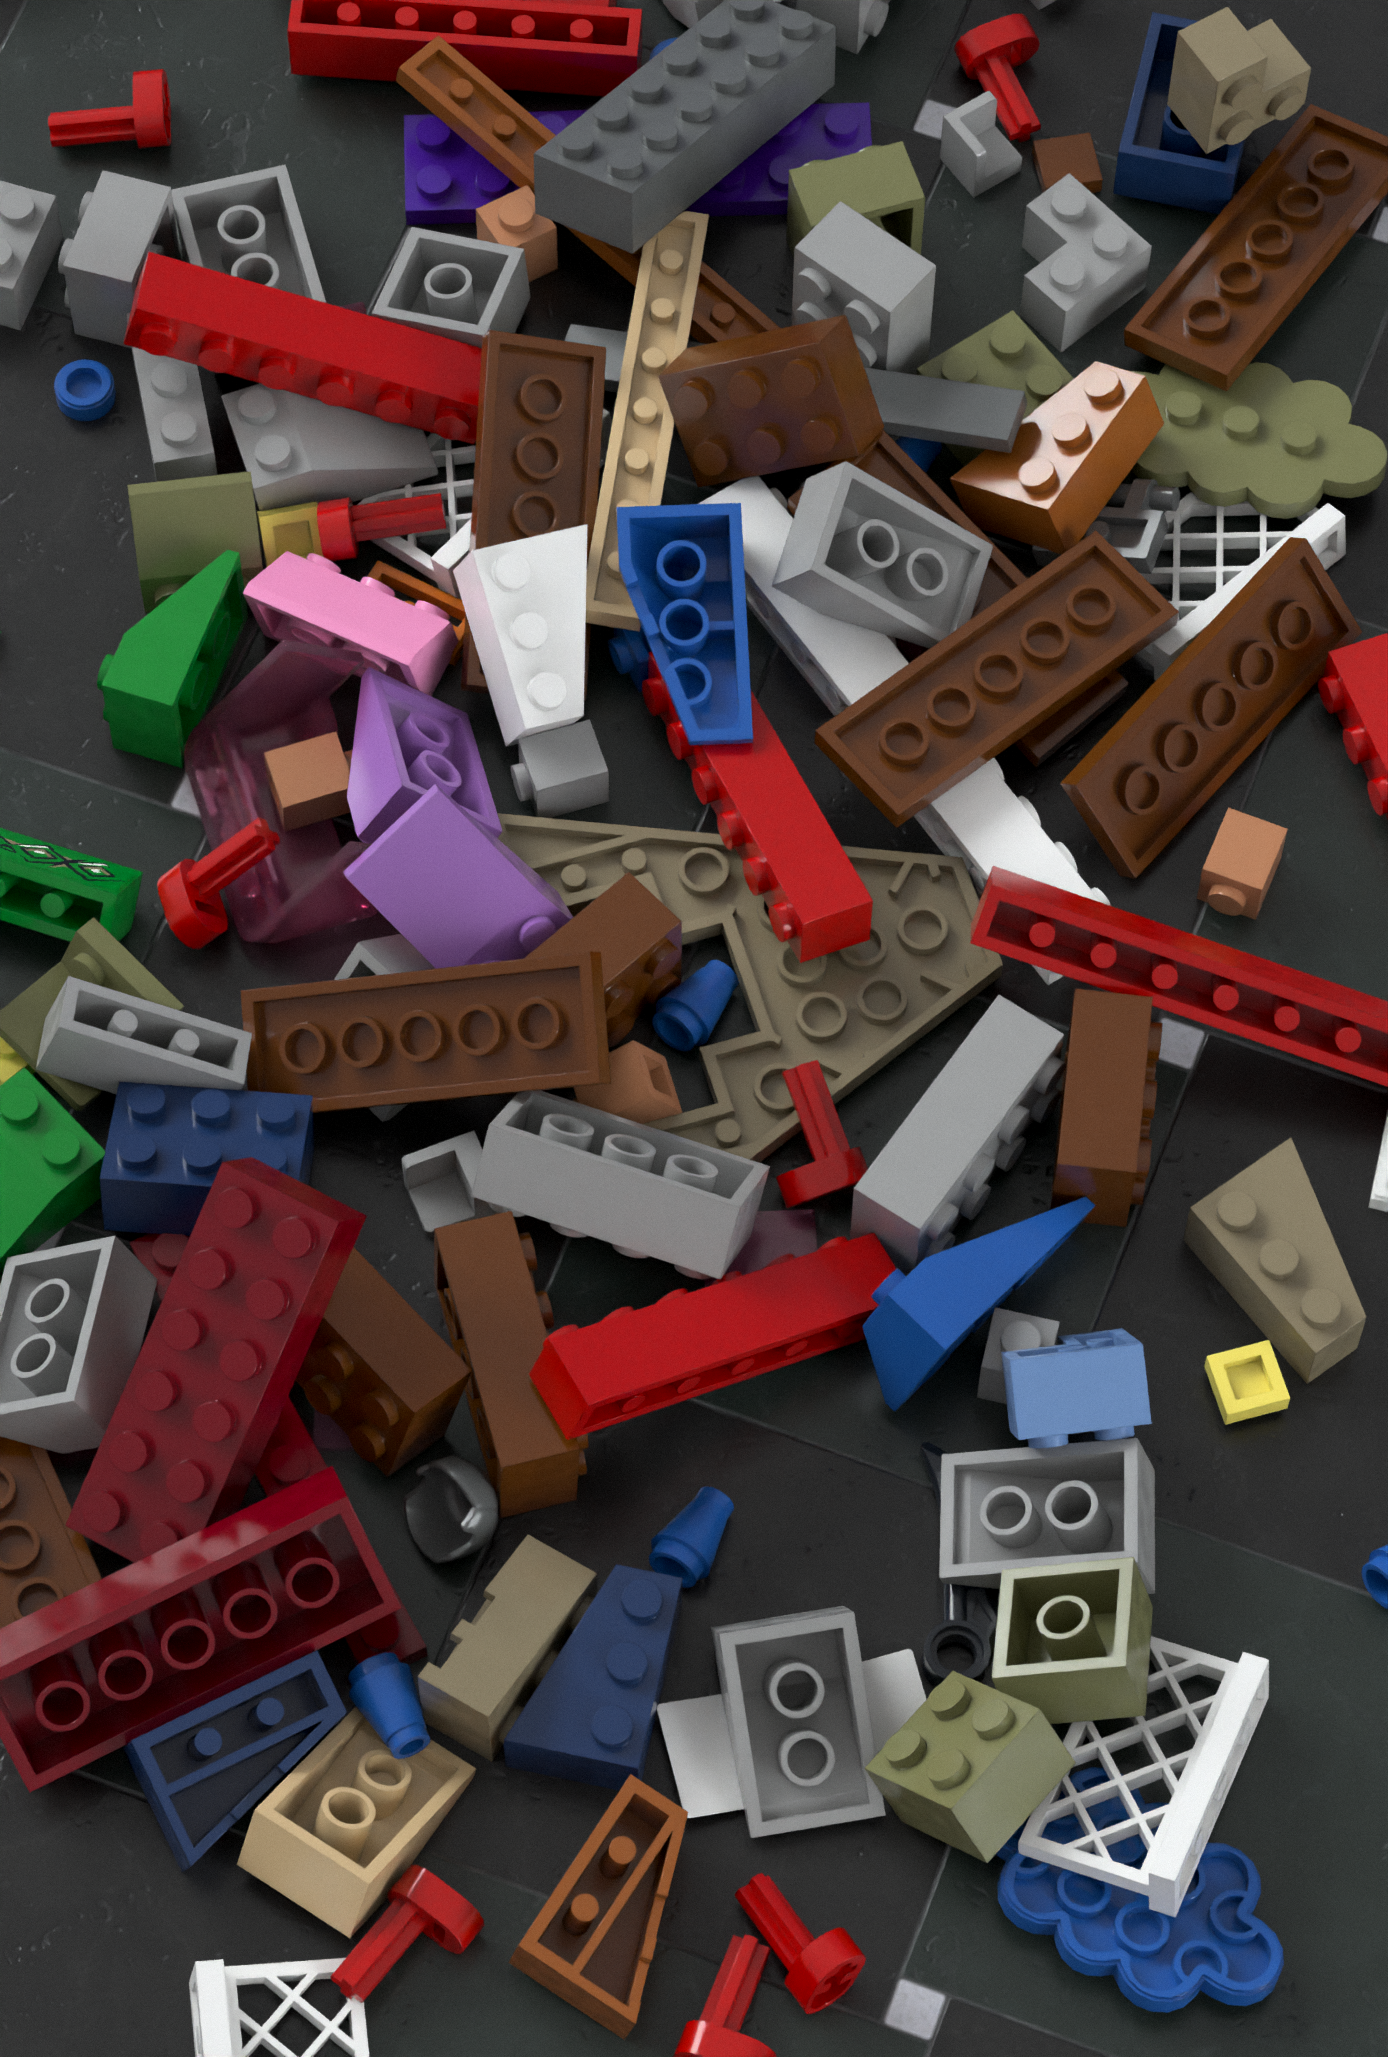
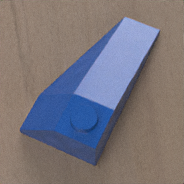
M741 503L617 507L619 571L689 745L753 743Z
M1087 1197L926 1257L907 1276L898 1268L893 1271L871 1295V1298L878 1306L862 1325L885 1403L894 1412L900 1408L948 1361L949 1355L971 1332L975 1333L994 1313V1309L998 1308L1013 1290H1018L1073 1234L1096 1205Z

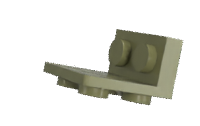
M93 917L76 931L61 962L0 1010V1037L35 1070L45 1018L68 976L179 1011L183 1010L184 1005ZM35 1070L76 1111H82L105 1092L104 1090Z

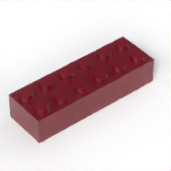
M253 1157L222 1162L65 1526L135 1563L238 1512L365 1222L366 1215Z
M333 1466L0 1629V1738L29 1793L127 1745L131 1740L402 1608Z

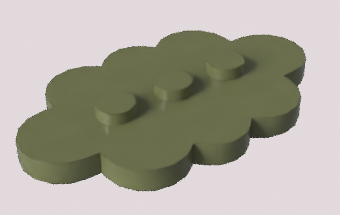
M1255 362L1250 363L1226 392L1167 364L1162 368L1159 375L1131 371L1146 376L1164 421V425L1132 468V472L1138 478L1154 479L1157 481L1158 486L1182 487L1188 485L1191 492L1200 501L1211 506L1226 507L1247 501L1256 511L1272 518L1282 519L1299 517L1313 510L1323 494L1344 498L1364 496L1377 489L1385 478L1387 450L1383 441L1374 432L1351 424L1352 405L1349 397L1339 387L1326 381L1306 380L1293 383L1289 376L1280 368L1268 363Z

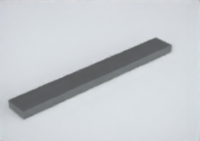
M571 324L564 341L606 347L604 391L618 392L628 332ZM688 341L687 348L705 344ZM864 367L884 424L883 430L887 434L1011 453L1027 407L1025 391Z

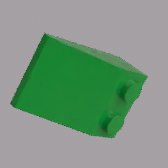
M232 550L225 551L124 633L115 655L107 654L98 673L97 688L103 692L105 702L103 720L109 723L113 748L183 768L248 620L247 603L243 595L245 588L240 553Z
M25 1067L0 1086V1278L3 1276L7 1257L34 1252L101 1198L100 1174L105 1150Z

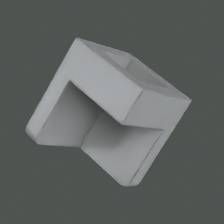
M990 91L943 116L940 159L973 198L1020 172L1022 165V156L995 126L997 99Z
M474 1130L408 1154L402 1158L404 1185L423 1230L428 1237H434V1228L498 1213L489 1207V1202L471 1197L482 1154V1147Z

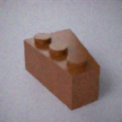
M1098 361L1091 364L1021 421L1011 453L986 449L950 478L966 516L980 529L1035 545L1061 555L1078 544L1164 425L1146 376Z
M631 1774L508 1962L623 2040L628 2036L637 2021L641 2005L640 2000L649 1964L653 1957L657 1941L656 1936L689 1813Z

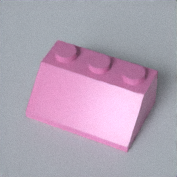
M286 551L248 582L243 595L265 636L360 678L370 667L432 696L451 660L452 651L458 643L452 623L449 621L450 617L442 609L418 600L415 606L394 597L395 592L391 588L373 578L363 577L358 582L340 574L341 569L335 563L314 553H309L305 559Z

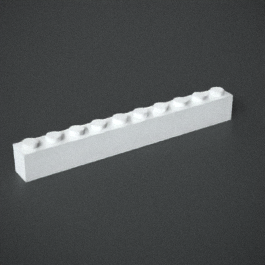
M759 476L740 479L698 503H741L746 605L834 716L909 664L896 648L895 637L820 614L772 587L793 521L792 513L787 509L788 502L777 488L769 489ZM992 758L914 815L945 856L963 857L979 899L982 897L992 866H996L1111 906L1101 890L1095 887L1090 889L1077 873L1076 862L1066 846L1058 841L1053 843L1040 827L1039 816L1029 800L1024 796L1017 798L1004 782L1001 767L995 758ZM1032 965L1047 985L1064 976Z

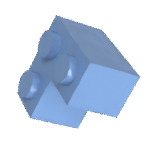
M1123 1328L1057 1336L1058 1345L1001 1352L1009 1429L1018 1440L1028 1439L1029 1448L1063 1446L1069 1443L1068 1434L1094 1431L1096 1440L1123 1439L1135 1435L1134 1426L1152 1424L1143 1343Z

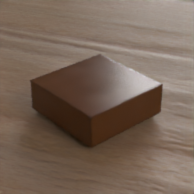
M1090 132L1033 141L1032 156L1042 193L1069 173L1091 193L1101 192L1103 179Z

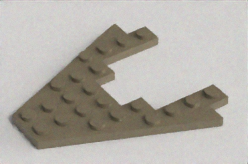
M497 813L503 831L497 839L557 890L572 916L580 913L625 874L630 872L682 921V945L723 935L756 1032L699 1048V1060L715 1104L647 1122L643 1125L760 1163L802 1130L782 1075L783 1071L818 1059L835 1105L1002 976L1003 963L999 953L970 944L971 924L979 905V899L963 857L842 846L873 900L870 940L800 963L788 941L780 942L777 939L770 923L768 905L762 895L754 896L744 877L741 857L736 849L729 850L726 848L720 834Z

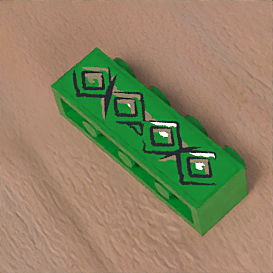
M0 828V920L71 942L76 931L93 917L117 941H120L132 929L143 872Z

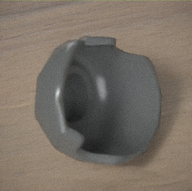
M451 1455L430 1461L429 1464L418 1468L416 1473L418 1476H424L418 1487L405 1495L403 1508L409 1532L420 1552L434 1563L439 1564L465 1558L486 1546L493 1536L498 1518V1502L495 1489L486 1473L461 1455Z

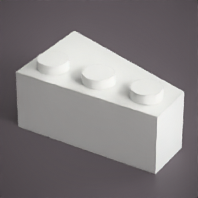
M587 524L472 550L453 572L505 746L518 744V739L574 724L584 715Z

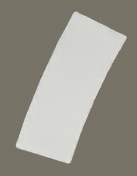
M911 1649L862 1662L876 1755L885 1746L888 1739L897 1733L926 1701ZM718 1694L658 1704L657 1713L682 1808L689 1812L687 1818L744 1809L722 1695Z

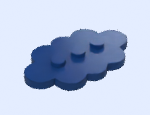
M1096 1767L1078 1771L1069 1778L1077 1793L1110 1781L1104 1768ZM1138 1788L1130 1791L1142 1814L1169 1804L1162 1802L1145 1804ZM1061 1791L1057 1801L1066 1798L1063 1791ZM1119 1796L1085 1808L1097 1832L1131 1819ZM1072 1813L1047 1823L1041 1837L1064 1845L1086 1835L1075 1814ZM1029 1817L996 1853L999 1858L1006 1862L997 1884L998 1901L1004 1915L1018 1928L1032 1934L1053 1935L1056 1948L1062 1960L1073 1970L1087 1976L1114 1975L1121 1993L1138 2007L1150 2012L1168 2013L1185 2007L1196 1997L1200 1990L1211 1998L1227 2005L1248 2006L1262 2001L1274 1990L1284 1966L1283 1948L1276 1933L1263 1921L1252 1915L1261 1895V1879L1254 1863L1241 1850L1224 1843L1207 1842L1176 1917L1149 1909V1896L1019 1854L1018 1842ZM1159 1826L1150 1829L1154 1837ZM1139 1834L1106 1846L1112 1861L1141 1870L1148 1853Z

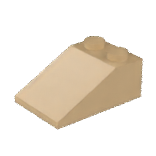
M355 1707L254 1810L237 1865L348 1938H351L387 1899L388 1891L413 1863L474 1778L476 1768L433 1740H430L425 1749L411 1757L404 1759L394 1758L390 1749L384 1744L358 1708Z

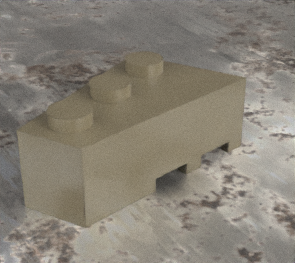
M1289 1138L1191 1206L1183 1240L1305 1383L1308 1384L1358 1348L1367 1317L1293 1140Z
M527 1535L484 1590L483 1597L486 1598V1601L473 1621L469 1623L462 1619L452 1631L450 1640L457 1643L441 1669L428 1662L417 1676L421 1709L425 1723L492 1762L503 1746L508 1732L598 1594L597 1573L534 1537Z

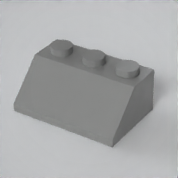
M116 1236L7 1257L0 1283L1 1437L62 1454L100 1446L139 1356L157 1284V1278Z

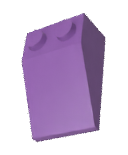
M368 667L361 678L347 800L357 837L368 847L372 845L436 784L498 838L503 831L468 714Z
M436 784L343 871L345 877L436 969L524 959L573 918L557 890Z

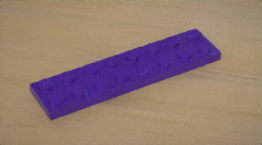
M869 102L811 104L684 211L709 214V216L787 214L789 170L799 168L813 160L826 161L854 154L863 148L872 146ZM587 110L536 111L529 113L553 134L557 135ZM435 114L404 115L406 225L476 223L477 208L520 189Z

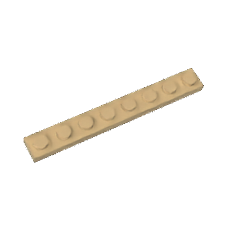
M683 211L643 245L587 565L585 623L640 632L641 623L619 571L616 508L661 506L675 422L658 376L688 346L709 214Z

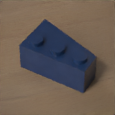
M616 1564L505 1737L506 1767L620 1791L630 1774L642 1781L657 1717V1705L660 1704L682 1610L683 1578Z
M317 1650L131 1740L123 1747L182 1872L190 1868L347 1713Z

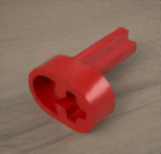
M1023 14L1007 15L980 25L964 34L954 47L955 54L967 77L972 80H979L984 91H990L997 99L996 114L1009 140L1018 139L1019 143L1029 140L1030 133L1041 129V124L1012 68L1029 60L1038 51L1040 46L1029 20Z
M165 69L133 72V106L50 113V116H48V126L52 147L137 140L139 148L170 146L171 103Z
M441 493L353 506L351 497L320 501L317 507V522L323 557L330 561L357 558L359 541L447 529L445 507Z
M258 817L200 861L184 859L158 878V894L167 922L176 937L186 946L199 950L227 930V914L219 891L276 850L275 847L280 844V838L277 832L269 829L267 820Z
M818 1059L782 1072L814 1162L776 1177L787 1208L853 1186L860 1181L868 1170L860 1146L852 1149L849 1146Z
M411 1864L387 1893L391 1905L330 1978L341 1987L340 1992L351 2000L354 1997L360 2003H363L421 1932L444 1949L454 1954H461L485 1926L484 1919L478 1910L436 1875L421 1866Z
M757 1874L751 1878L748 1885L737 1890L735 1898L789 1971L784 1984L806 2014H812L826 2008L849 1990L864 1966L866 1957L844 1927L832 1929L815 1939L769 1875Z
M745 1934L744 1938L732 1936L699 2020L687 2022L673 2057H777L775 2052L764 2043L739 2033L770 1955L771 1949L769 1947L758 1944V1939Z

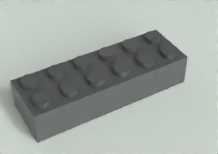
M771 0L723 1L534 153L535 213L633 254L835 85L836 25L812 17L805 11L794 10Z

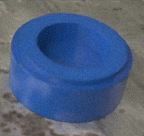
M86 359L71 362L64 366L55 378L54 390L58 407L71 419L77 421L96 420L107 414L115 403L116 390L112 373L100 362Z

